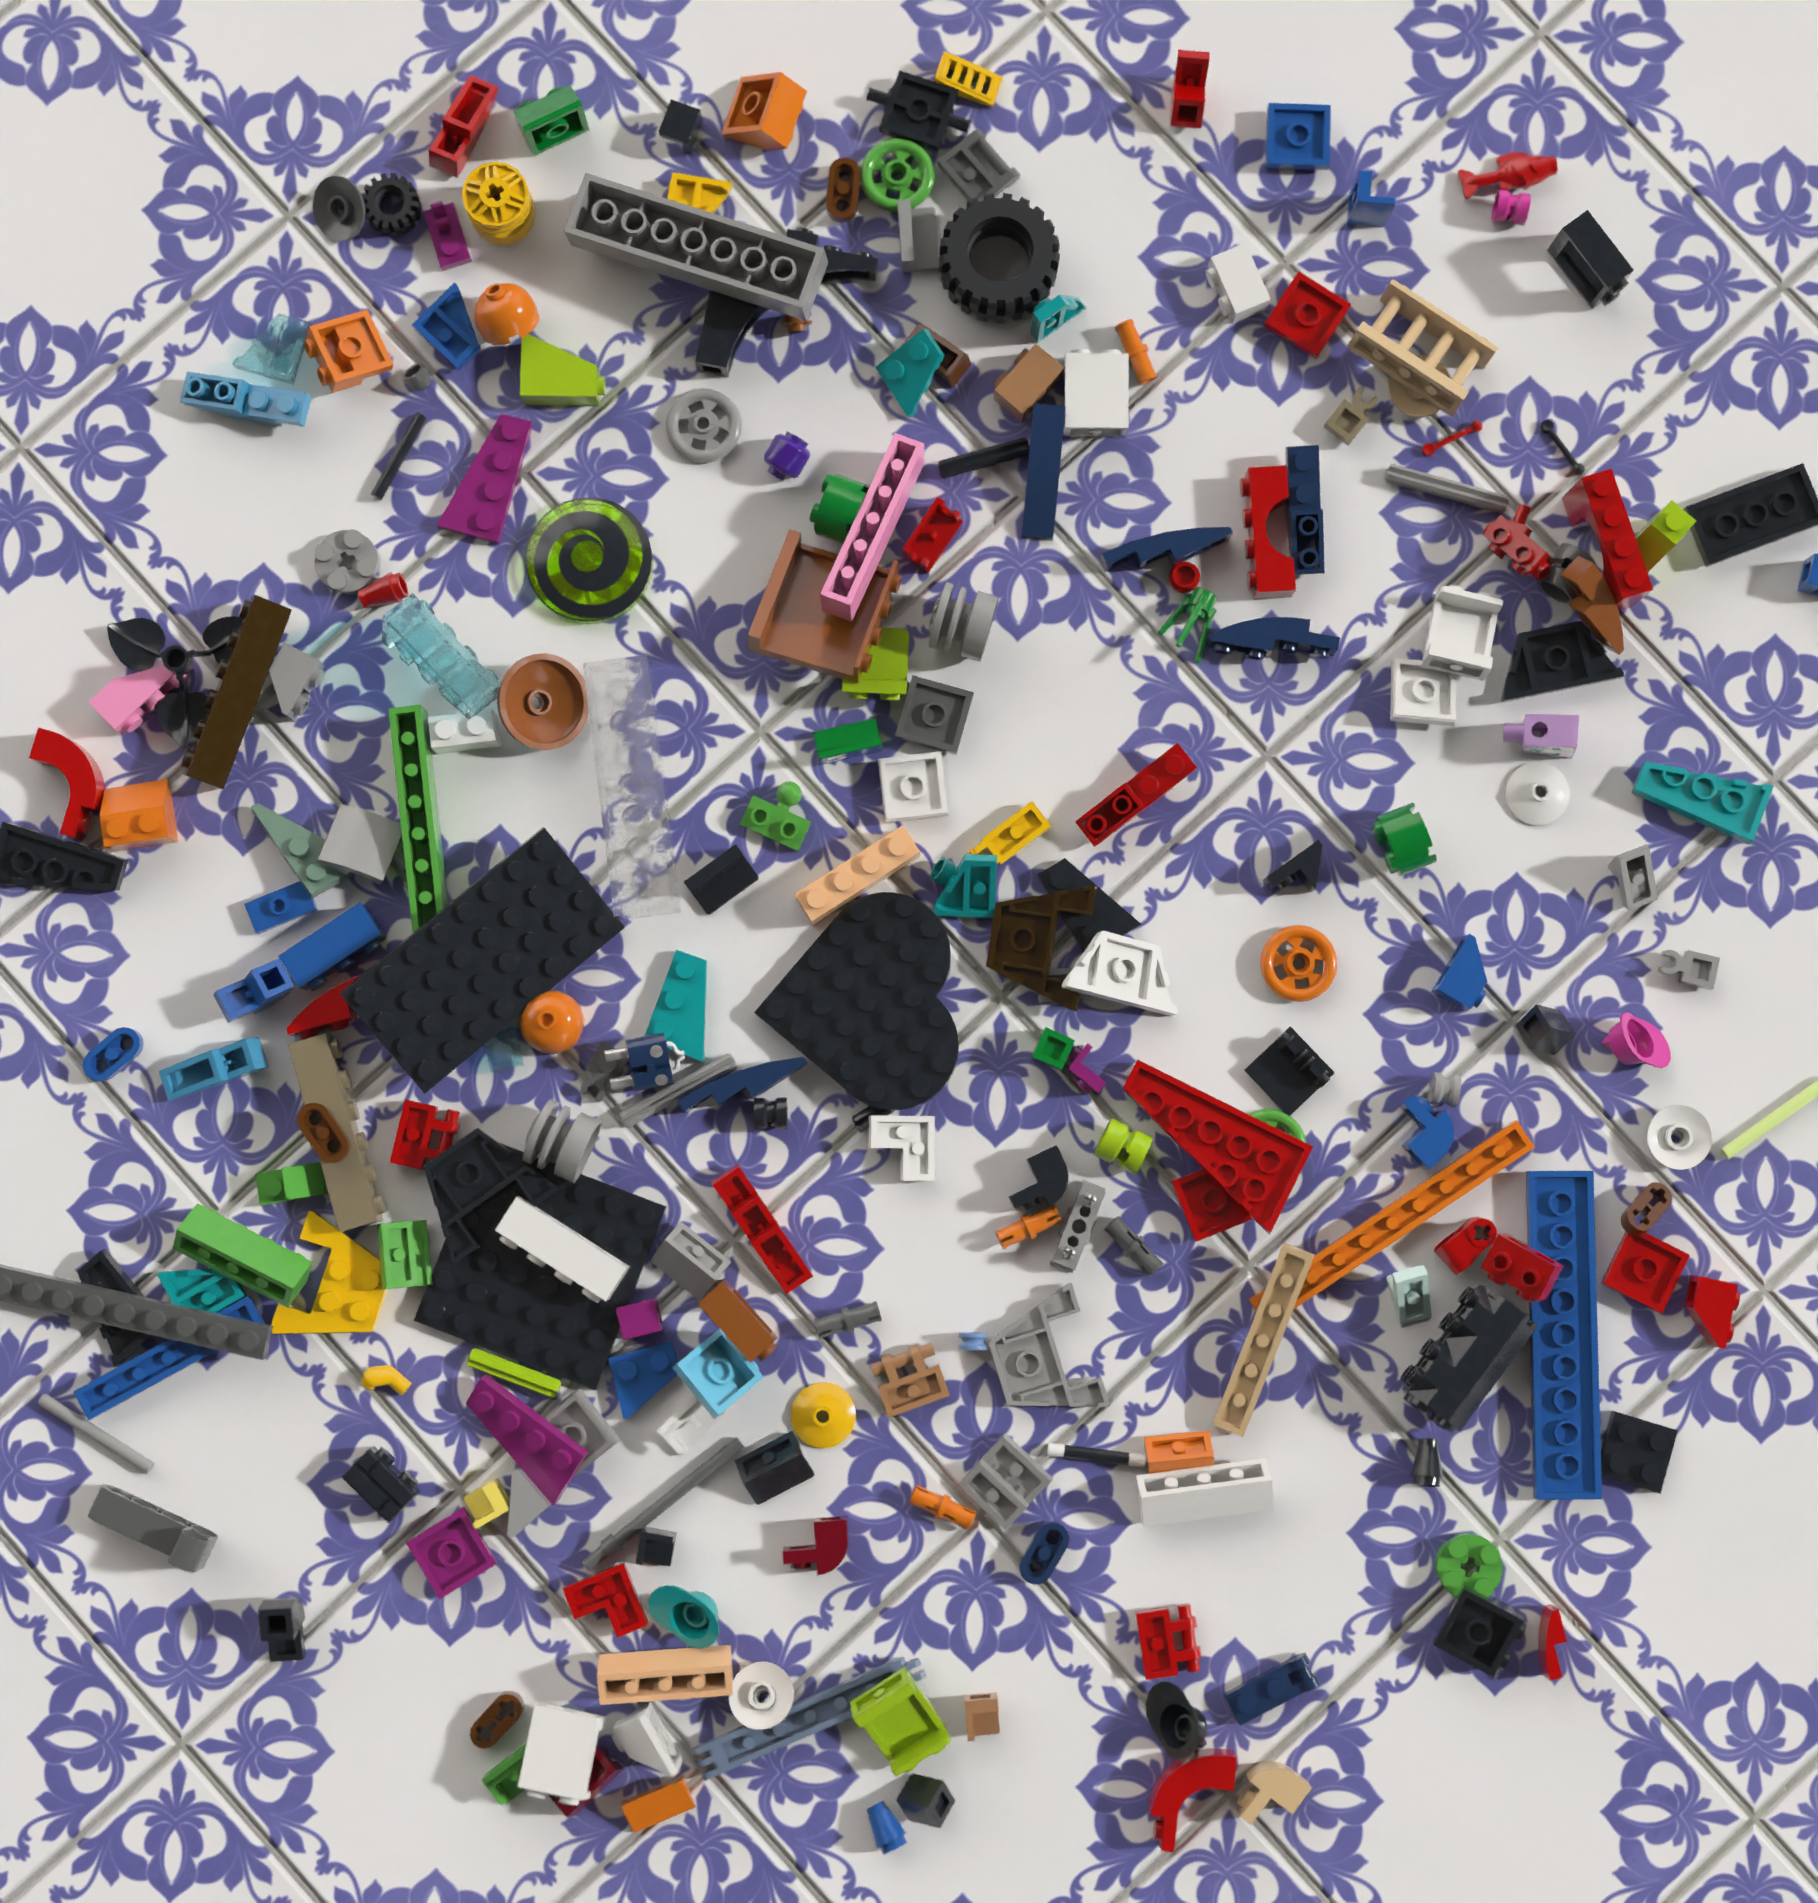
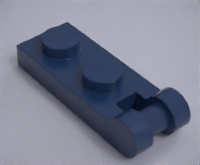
M1306 1653L1298 1654L1223 1693L1240 1726L1304 1692L1317 1688L1321 1684L1317 1674H1313L1308 1666L1310 1660ZM1297 1671L1301 1680L1292 1684L1288 1674Z

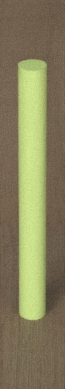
M1818 1080L1721 1148L1722 1155L1729 1160L1818 1096Z

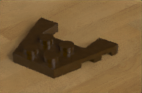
M1090 885L1073 890L1057 891L1051 894L996 903L986 967L1072 1011H1078L1080 993L1062 988L1064 980L1050 978L1049 973L1059 912L1092 916L1097 887Z

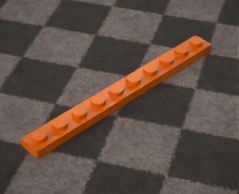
M1512 1121L1314 1254L1294 1309L1535 1148L1518 1121ZM1266 1287L1248 1299L1256 1312Z

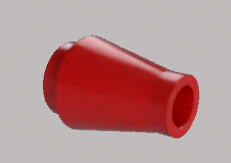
M389 572L366 588L359 590L358 596L362 606L368 608L371 606L401 603L403 598L409 596V592L403 576L400 573L393 574Z

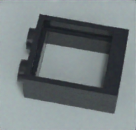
M1588 210L1564 226L1547 249L1548 253L1591 309L1600 303L1607 306L1620 295L1619 292L1629 284L1627 278L1634 271Z

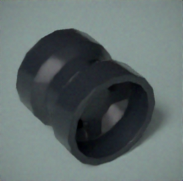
M787 1097L776 1098L771 1103H768L765 1098H754L755 1130H765L768 1125L774 1126L778 1130L788 1129Z

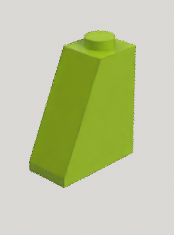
M530 334L521 339L520 397L524 405L600 406V395L605 396L606 382L605 376H600L597 365Z
M1672 500L1655 514L1635 536L1647 572L1681 540L1696 522L1693 517Z

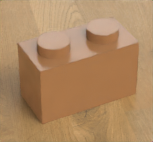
M1036 343L1030 350L1026 348L1022 350L1014 361L1016 366L1009 374L1003 372L993 385L995 387L993 399L1021 423L1033 411V405L1039 404L1061 380L1064 373V367Z

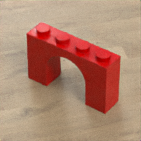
M1611 468L1580 478L1562 497L1572 527L1589 522L1593 528L1602 552L1603 576L1614 596L1618 611L1634 606L1649 594L1653 587Z

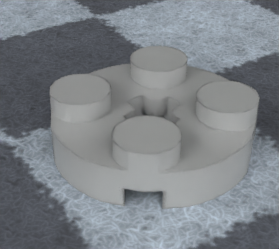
M353 529L340 530L328 535L317 545L314 563L317 575L328 588L342 594L353 595L358 594L359 590L366 588L374 582V577L377 574L378 568H380V556L371 540L359 531ZM345 555L349 557L355 556L356 559L352 562L353 568L349 570L345 566H339L342 557Z

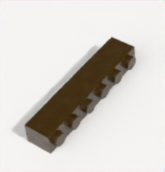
M257 595L251 596L250 601L244 599L238 617L243 620L239 630L233 629L226 647L231 648L227 661L221 659L215 677L220 678L216 690L210 689L206 697L204 707L208 708L205 719H198L192 737L197 738L193 750L187 749L181 763V767L185 768L183 775L224 789L292 609Z

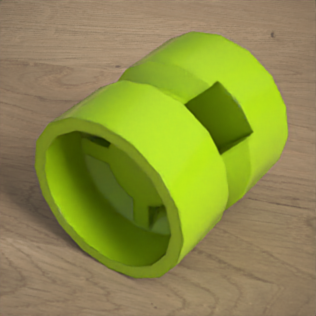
M1111 1118L1099 1140L1094 1156L1108 1163L1115 1160L1118 1162L1119 1168L1136 1175L1149 1150L1153 1137L1138 1130L1131 1133L1128 1130V1125Z

